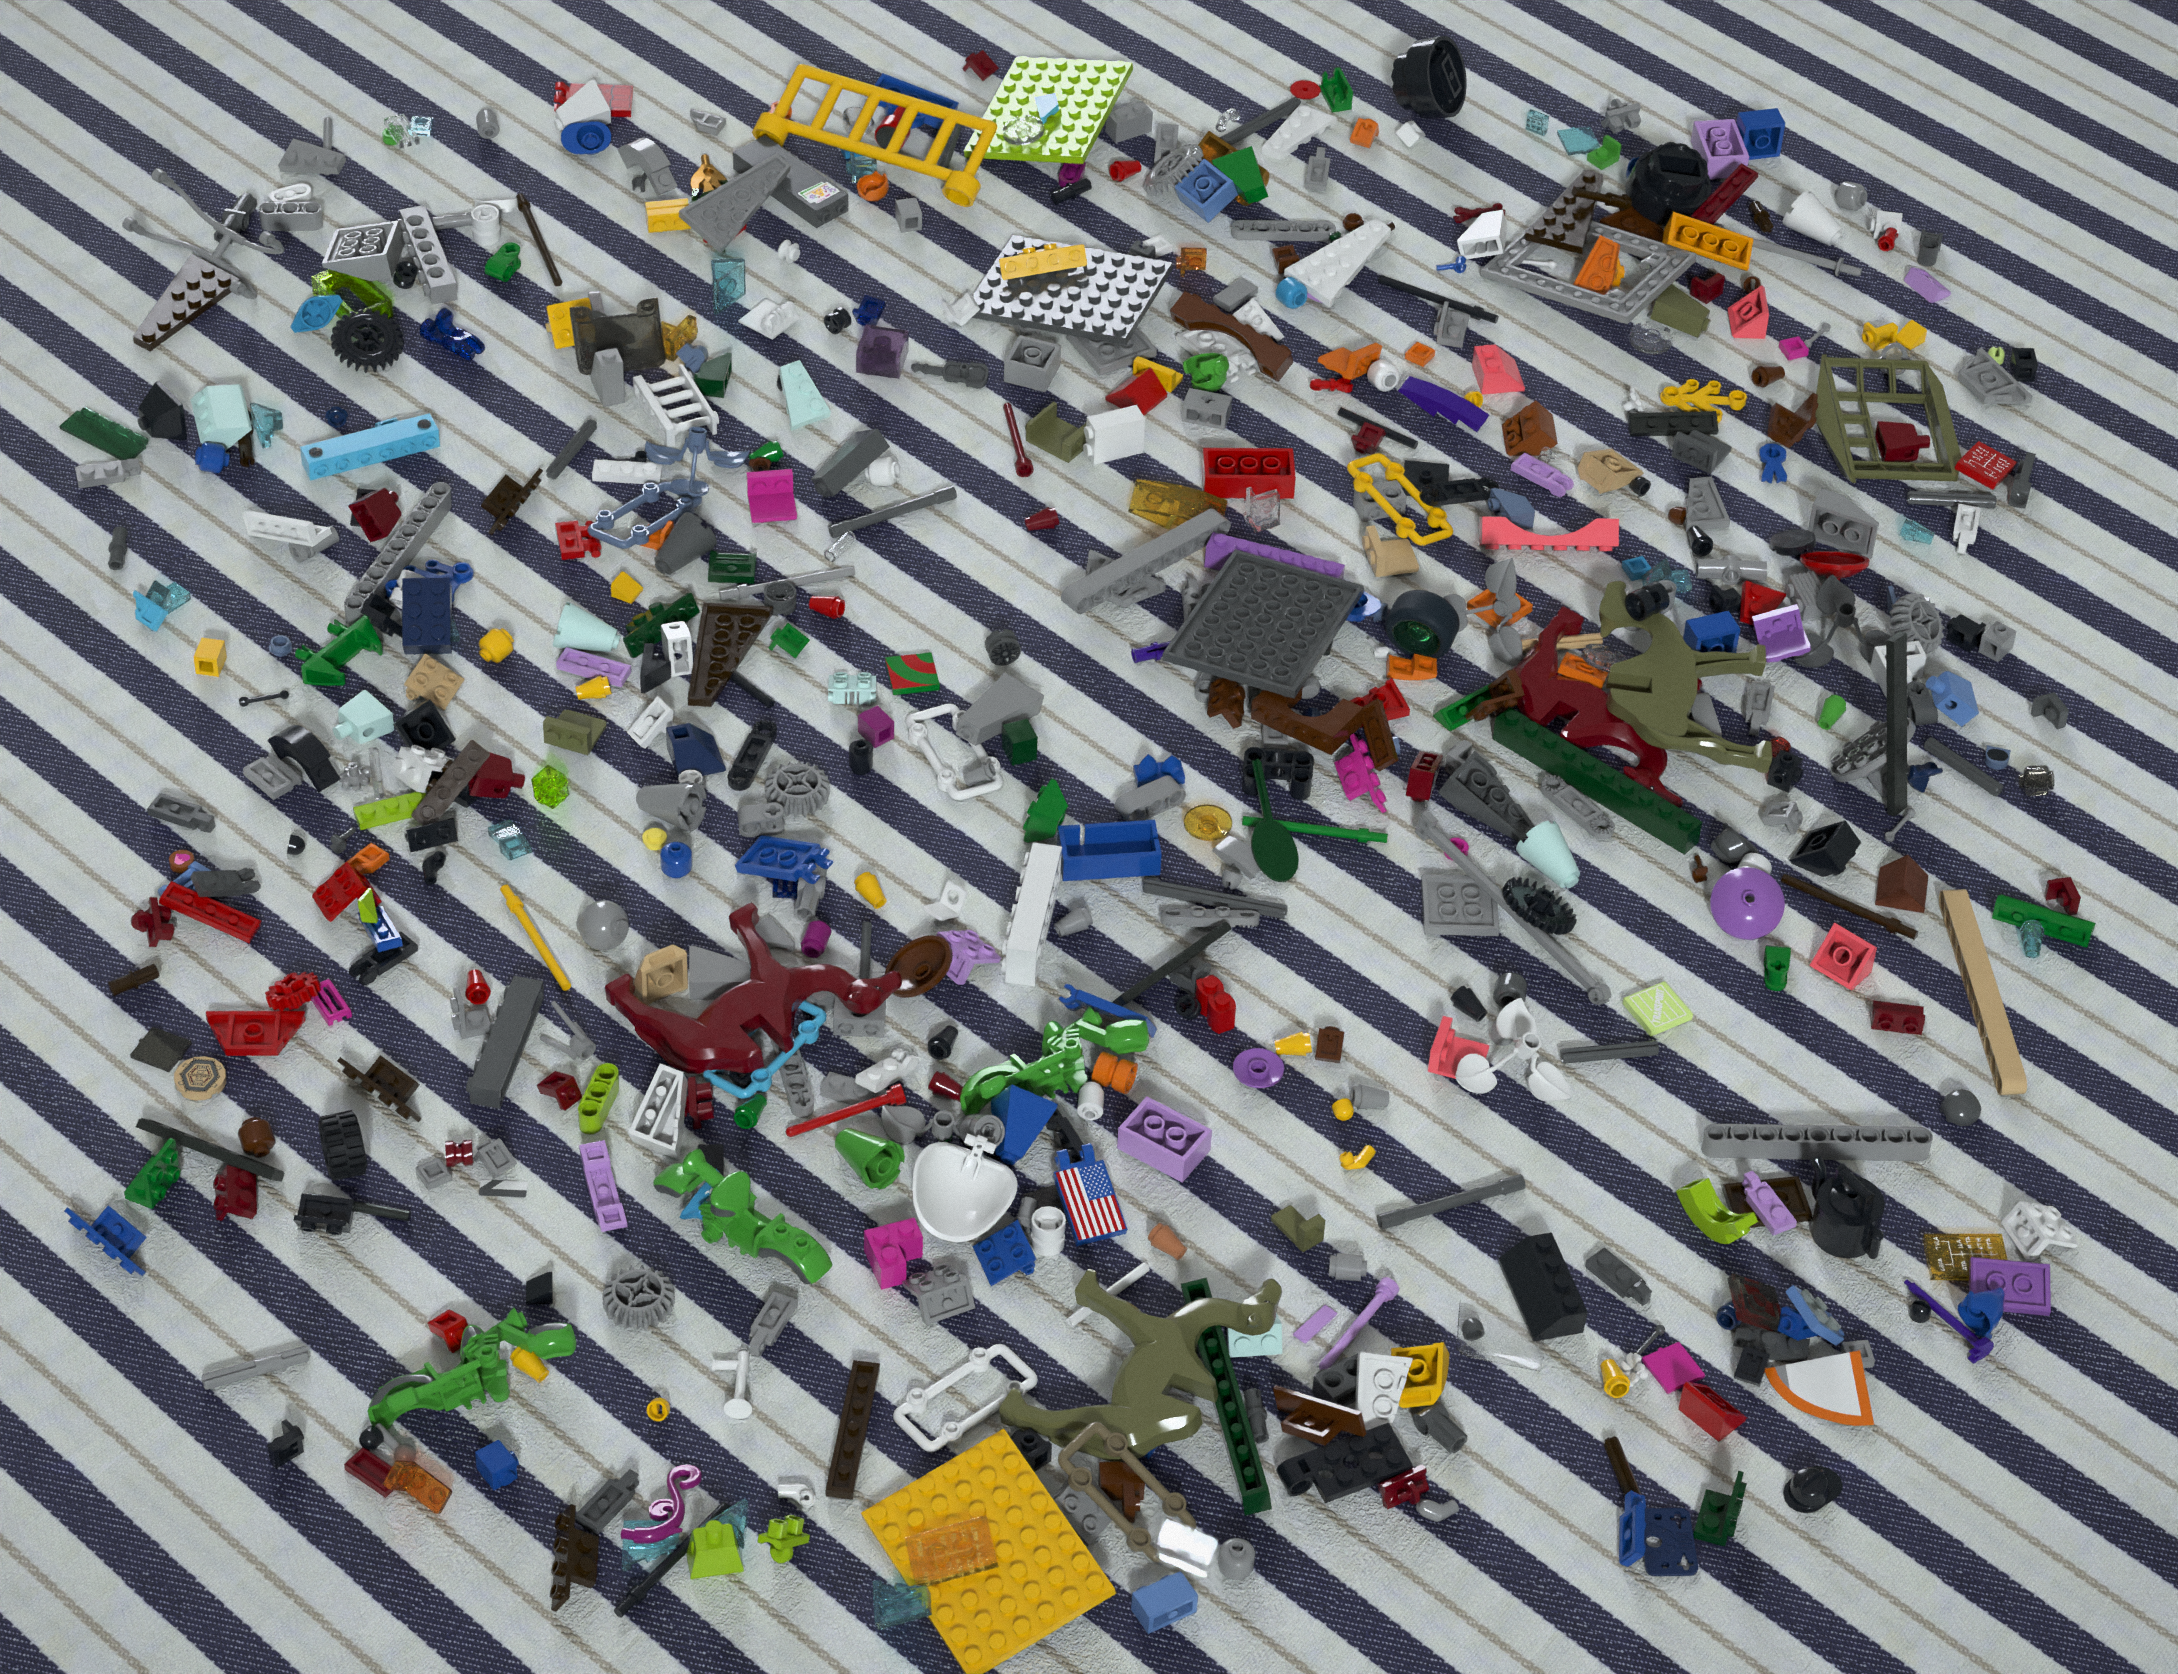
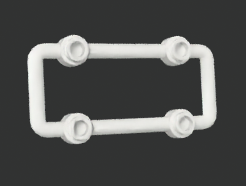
M944 704L910 714L906 719V725L909 729L908 739L912 744L919 745L937 774L938 789L948 792L952 799L960 801L989 793L1002 787L1003 779L1000 775V762L995 757H989L981 743L975 746L969 742L981 763L990 762L995 769L996 775L993 777L992 782L958 791L955 774L951 770L944 769L927 741V729L923 724L916 723L951 713L953 716L952 727L957 731L959 719L966 711L959 710L954 704Z
M995 1344L987 1350L978 1347L969 1354V1361L927 1389L914 1388L910 1390L906 1396V1402L895 1409L893 1419L925 1451L935 1452L944 1446L955 1447L962 1442L965 1432L999 1411V1407L1013 1387L1020 1389L1022 1398L1025 1400V1393L1037 1384V1375L1010 1348L1003 1344ZM997 1355H1001L1026 1378L1022 1383L1016 1380L1010 1381L1004 1387V1394L961 1423H946L941 1429V1436L933 1441H930L905 1417L909 1412L921 1413L925 1411L929 1399L972 1371L984 1372L988 1370L990 1360Z

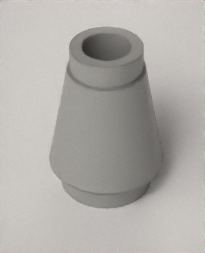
M1084 906L1081 908L1076 907L1055 923L1054 928L1059 937H1063L1064 935L1087 930L1088 926L1093 924V921Z
M1359 1084L1352 1087L1350 1101L1353 1107H1356L1358 1110L1387 1107L1389 1104V1092Z

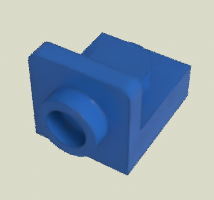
M1788 1306L1782 1307L1778 1325L1779 1332L1797 1341L1818 1336V1334L1811 1331L1798 1311Z

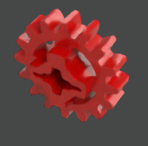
M303 972L300 975L290 973L284 979L276 981L274 986H270L269 991L265 992V998L269 1007H272L274 1011L277 1009L283 1011L288 1007L289 1010L300 1008L305 1002H310L312 997L317 996V992L321 991V984L317 975H314L313 972L309 974Z

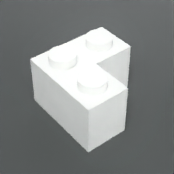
M1919 641L1907 642V686L1912 682V678L1923 676L1927 656ZM1886 645L1874 647L1870 668L1887 699Z

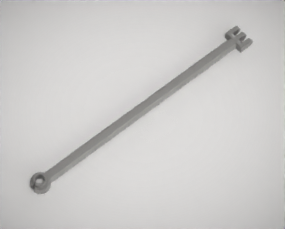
M1423 811L1415 833L1423 841L1428 839L1434 841L1589 991L1588 997L1593 1004L1602 1005L1609 1002V998H1611L1609 987L1604 983L1596 982L1546 932L1541 931L1538 927L1531 926L1529 922L1526 923L1522 917H1518L1516 912L1512 911L1509 908L1510 906L1506 904L1502 890L1436 827L1438 820L1429 811Z

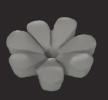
M353 762L344 768L343 774L339 775L341 778L339 782H342V787L348 788L352 785V789L357 791L361 788L360 784L368 785L370 783L368 777L371 776V773L368 769H363L362 766H358L357 763Z

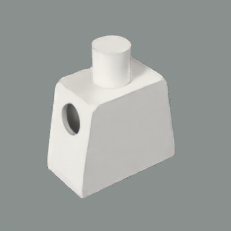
M679 621L662 624L663 654L665 660L671 662V677L692 674V640L685 622ZM675 653L681 654L682 658L676 659Z

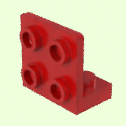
M348 862L339 867L312 895V898L329 922H332L356 898L359 900L368 888H372L375 907L382 902L367 878Z

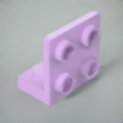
M972 930L941 931L936 935L945 939L952 949L953 958L946 975L957 985L965 984L974 964L999 963L1001 957L995 953V949L979 939V935Z

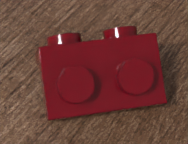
M226 1165L221 1174L216 1175L213 1182V1189L216 1192L213 1208L216 1209V1220L222 1221L227 1213L253 1219L257 1214L256 1174Z

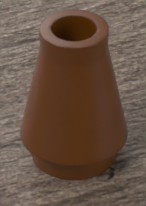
M1758 366L1753 370L1751 378L1755 386L1764 388L1779 379H1783L1785 371L1782 366Z

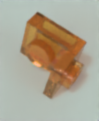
M1181 247L1180 256H1176V269H1180V277H1185V270H1206L1207 248Z

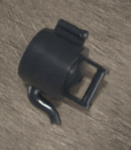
M1812 1157L1811 1163L1815 1174L1811 1189L1816 1203L1811 1221V1232L1815 1243L1826 1253L1839 1258H1857L1865 1254L1870 1259L1877 1258L1881 1241L1884 1238V1233L1879 1230L1885 1208V1201L1881 1191L1870 1181L1854 1176L1844 1163L1836 1168L1834 1177L1827 1180L1826 1166L1822 1157Z

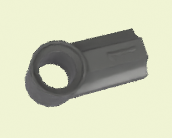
M1436 1401L1434 1405H1428L1414 1414L1413 1422L1417 1430L1425 1436L1430 1434L1449 1453L1458 1452L1467 1442L1468 1436L1449 1419L1448 1411L1440 1402Z

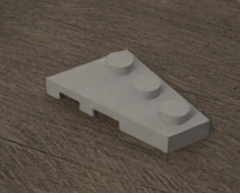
M1712 476L1690 478L1686 532L1693 526H1698L1701 530L1728 528L1730 526V518Z

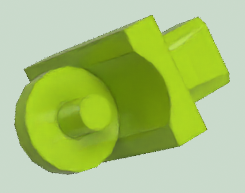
M788 1515L785 1516V1520H769L768 1531L759 1534L757 1542L761 1544L771 1543L770 1554L773 1560L777 1563H785L792 1558L793 1547L809 1543L810 1535L802 1532L803 1518Z

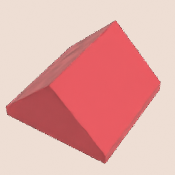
M1763 285L1728 308L1731 333L1734 338L1765 339L1769 311Z
M1834 923L1809 966L1846 988L1853 990L1872 972L1877 947Z

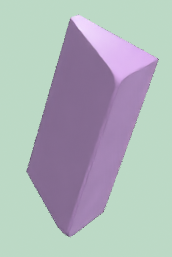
M1911 267L1904 278V282L1930 303L1937 302L1951 295V291L1923 269Z

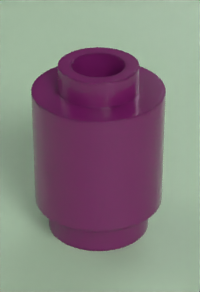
M818 920L808 924L801 941L802 953L807 957L818 958L824 953L832 933L831 928L825 922Z

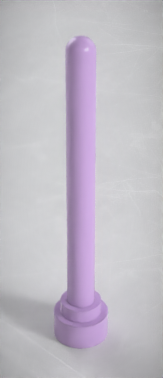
M1388 1277L1381 1279L1376 1286L1374 1298L1320 1362V1370L1330 1368L1383 1302L1394 1299L1399 1292V1286L1394 1280Z

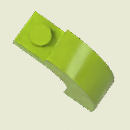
M1709 1178L1694 1180L1676 1190L1677 1196L1689 1218L1707 1237L1715 1242L1730 1244L1748 1234L1751 1230L1750 1226L1758 1222L1754 1212L1736 1214L1728 1210L1716 1195Z

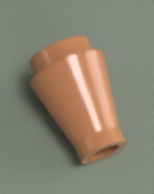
M1159 1223L1148 1235L1147 1239L1151 1242V1246L1167 1253L1176 1260L1181 1259L1187 1251V1247L1182 1244L1168 1225L1164 1226L1162 1223Z

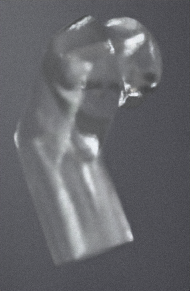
M1234 108L1225 111L1218 117L1216 130L1224 132L1228 121L1236 122L1240 118V113Z

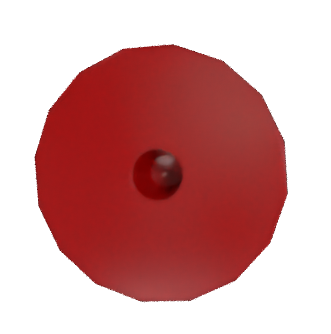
M1308 80L1296 81L1290 87L1292 95L1300 99H1313L1319 96L1321 92L1318 84Z

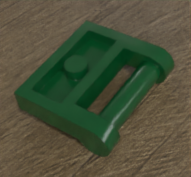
M711 550L708 582L754 584L757 552L738 554L718 553V550Z

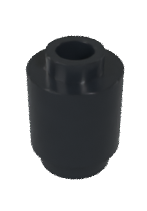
M863 739L855 740L849 745V767L857 775H866L873 767V745Z

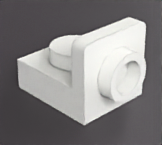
M1877 210L1876 219L1872 218L1870 224V231H1874L1873 239L1877 240L1878 234L1885 233L1886 229L1890 227L1897 230L1896 233H1899L1903 213Z
M966 293L954 306H950L946 302L942 304L945 310L944 316L951 323L956 322L961 327L980 310L974 297L969 293Z

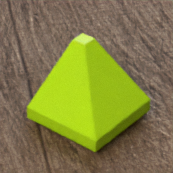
M368 888L357 901L360 918L364 923H377L378 917L372 888Z

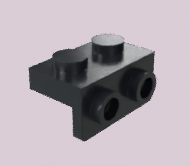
M372 592L364 601L361 613L371 619L370 624L380 629L384 634L390 637L396 634L402 638V626L390 618L395 607Z
M302 1193L298 1215H294L293 1221L300 1227V1230L306 1232H315L316 1229H322L332 1235H341L342 1232L350 1233L355 1201L354 1199Z

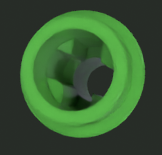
M1831 695L1826 698L1818 725L1822 729L1829 730L1845 713L1846 701L1838 695Z

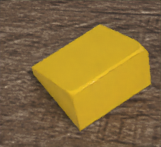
M1910 320L1897 334L1896 341L1907 349L1912 350L1925 342L1927 330L1914 320Z
M623 571L611 583V597L630 604L643 591V587Z

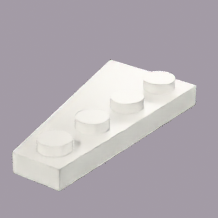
M1359 1352L1357 1355L1355 1410L1362 1412L1365 1430L1388 1422L1392 1427L1413 1358ZM1378 1452L1368 1454L1374 1460H1379L1383 1457Z

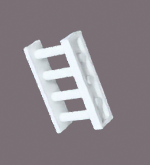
M683 364L678 365V377L653 384L646 383L642 375L633 377L634 396L666 447L675 446V436L679 432L689 430L691 427L707 425L713 435L717 434L718 414L711 409L695 384L692 373L687 371ZM679 385L684 389V391L662 397L654 396L653 394L654 392ZM689 398L693 403L668 411L661 407ZM694 412H699L701 416L678 424L671 423L669 420Z

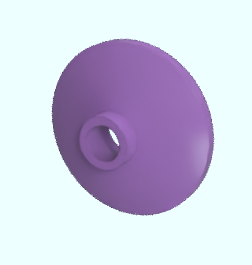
M1252 1048L1241 1052L1235 1058L1233 1072L1235 1077L1244 1085L1253 1088H1267L1281 1080L1284 1074V1064L1281 1058L1274 1052L1262 1048Z

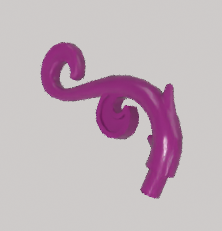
M689 1464L679 1465L671 1469L666 1481L671 1499H659L649 1506L650 1518L653 1521L665 1522L650 1527L622 1528L621 1539L633 1540L636 1544H650L682 1532V1528L679 1527L684 1519L685 1504L674 1481L679 1477H688L689 1479L680 1481V1488L682 1490L694 1488L702 1480L700 1469ZM668 1512H672L670 1518L668 1516Z

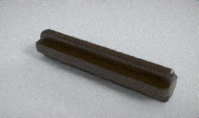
M1615 1436L1606 1438L1604 1447L1624 1496L1631 1490L1642 1495L1619 1439Z

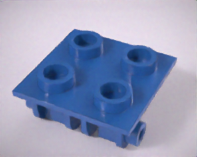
M1018 1220L972 1246L991 1286L1018 1270L1026 1275H1030L1035 1271L1034 1261L1037 1259Z

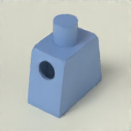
M1949 671L1943 672L1938 677L1931 676L1926 681V688L1931 690L1936 708L1959 726H1964L1979 714L1970 681Z

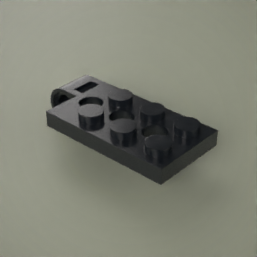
M1388 1422L1366 1430L1364 1437L1352 1435L1289 1458L1277 1467L1276 1473L1289 1496H1298L1305 1493L1314 1483L1324 1503L1387 1481L1412 1469L1413 1465ZM1378 1452L1383 1457L1379 1460H1374L1368 1454ZM1353 1461L1357 1463L1358 1467L1349 1469L1344 1466V1463ZM1322 1470H1328L1333 1476L1323 1478L1318 1473Z

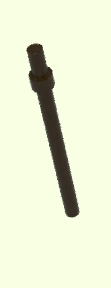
M1784 874L1782 876L1781 883L1883 926L1890 933L1895 935L1899 933L1913 940L1917 938L1918 931L1901 924L1902 921L1898 919L1884 917L1790 875Z

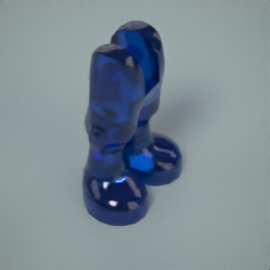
M443 308L438 312L435 321L428 318L422 323L419 330L421 337L442 345L444 349L471 361L474 359L475 354H481L485 350L484 343L477 336L453 325L454 315L447 308Z

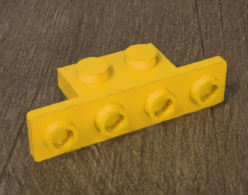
M1056 243L1043 245L1044 249L1035 250V247L1023 248L1022 253H1017L1018 255L999 259L1001 277L1003 280L1086 266L1085 247L1083 244L1061 247L1056 246Z

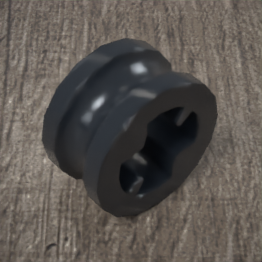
M1190 995L1182 996L1176 1003V1012L1187 1020L1197 1018L1201 1012V1003Z

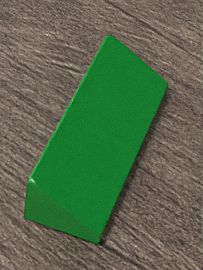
M1490 684L1439 710L1433 715L1434 718L1448 731H1452L1471 721L1466 720L1465 715L1481 702L1492 699L1487 687Z

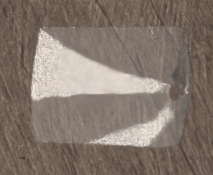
M1459 1302L1456 1350L1470 1358L1535 1371L1541 1370L1545 1353L1544 1340L1533 1342L1525 1323L1475 1312L1463 1308ZM1474 1317L1482 1323L1485 1334L1480 1339L1469 1341L1463 1337L1462 1324L1466 1319ZM1457 1341L1461 1344L1459 1348L1457 1347Z

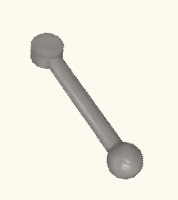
M1823 323L1821 330L1811 339L1804 341L1805 345L1810 348L1812 343L1821 334L1830 331L1831 325Z
M1913 808L1907 809L1906 815L1891 832L1885 833L1886 841L1892 842L1897 831L1910 817L1915 816L1916 812Z

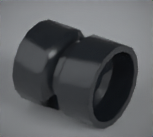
M1656 581L1629 593L1625 598L1626 610L1630 617L1636 621H1643L1653 614L1667 609L1670 603L1667 590L1661 583Z

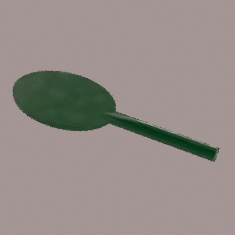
M1259 759L1252 761V767L1263 821L1259 822L1252 832V854L1258 867L1268 878L1276 882H1287L1294 876L1298 868L1299 857L1297 847L1287 829L1280 823L1273 821L1262 764Z

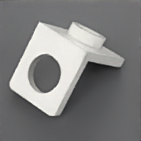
M948 881L940 902L924 905L923 910L941 921L959 917L968 891L954 882ZM951 890H955L959 894V901L956 904H953L949 899Z

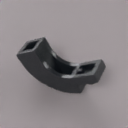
M291 725L268 739L269 744L280 760L288 756L301 765L318 793L341 779L328 759L331 755L316 736L304 727Z

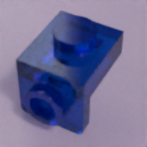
M864 295L859 308H854L852 313L858 324L876 327L886 304L883 300Z

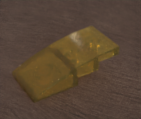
M1136 479L1128 512L1169 530L1172 524L1179 526L1209 509H1215L1222 516H1225L1227 500L1182 485Z

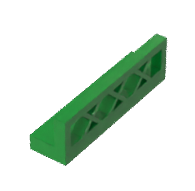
M2002 894L1997 897L1992 919L2086 948L2096 924Z

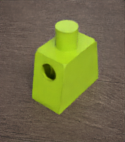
M711 1520L705 1527L692 1530L686 1554L690 1579L744 1572L740 1548L732 1524H721L717 1520Z

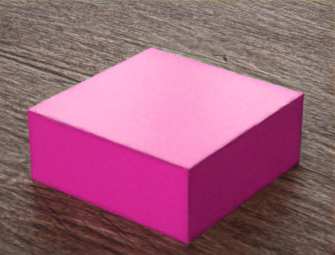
M1799 336L1779 341L1778 348L1788 361L1808 356L1809 349Z

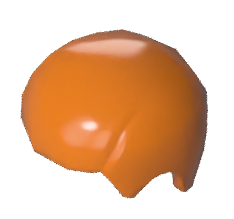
M877 171L871 175L861 177L856 185L859 196L866 201H879L886 196L889 190L887 175L884 173L882 176Z

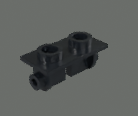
M454 818L406 829V832H404L406 842L409 843L410 852L458 841Z

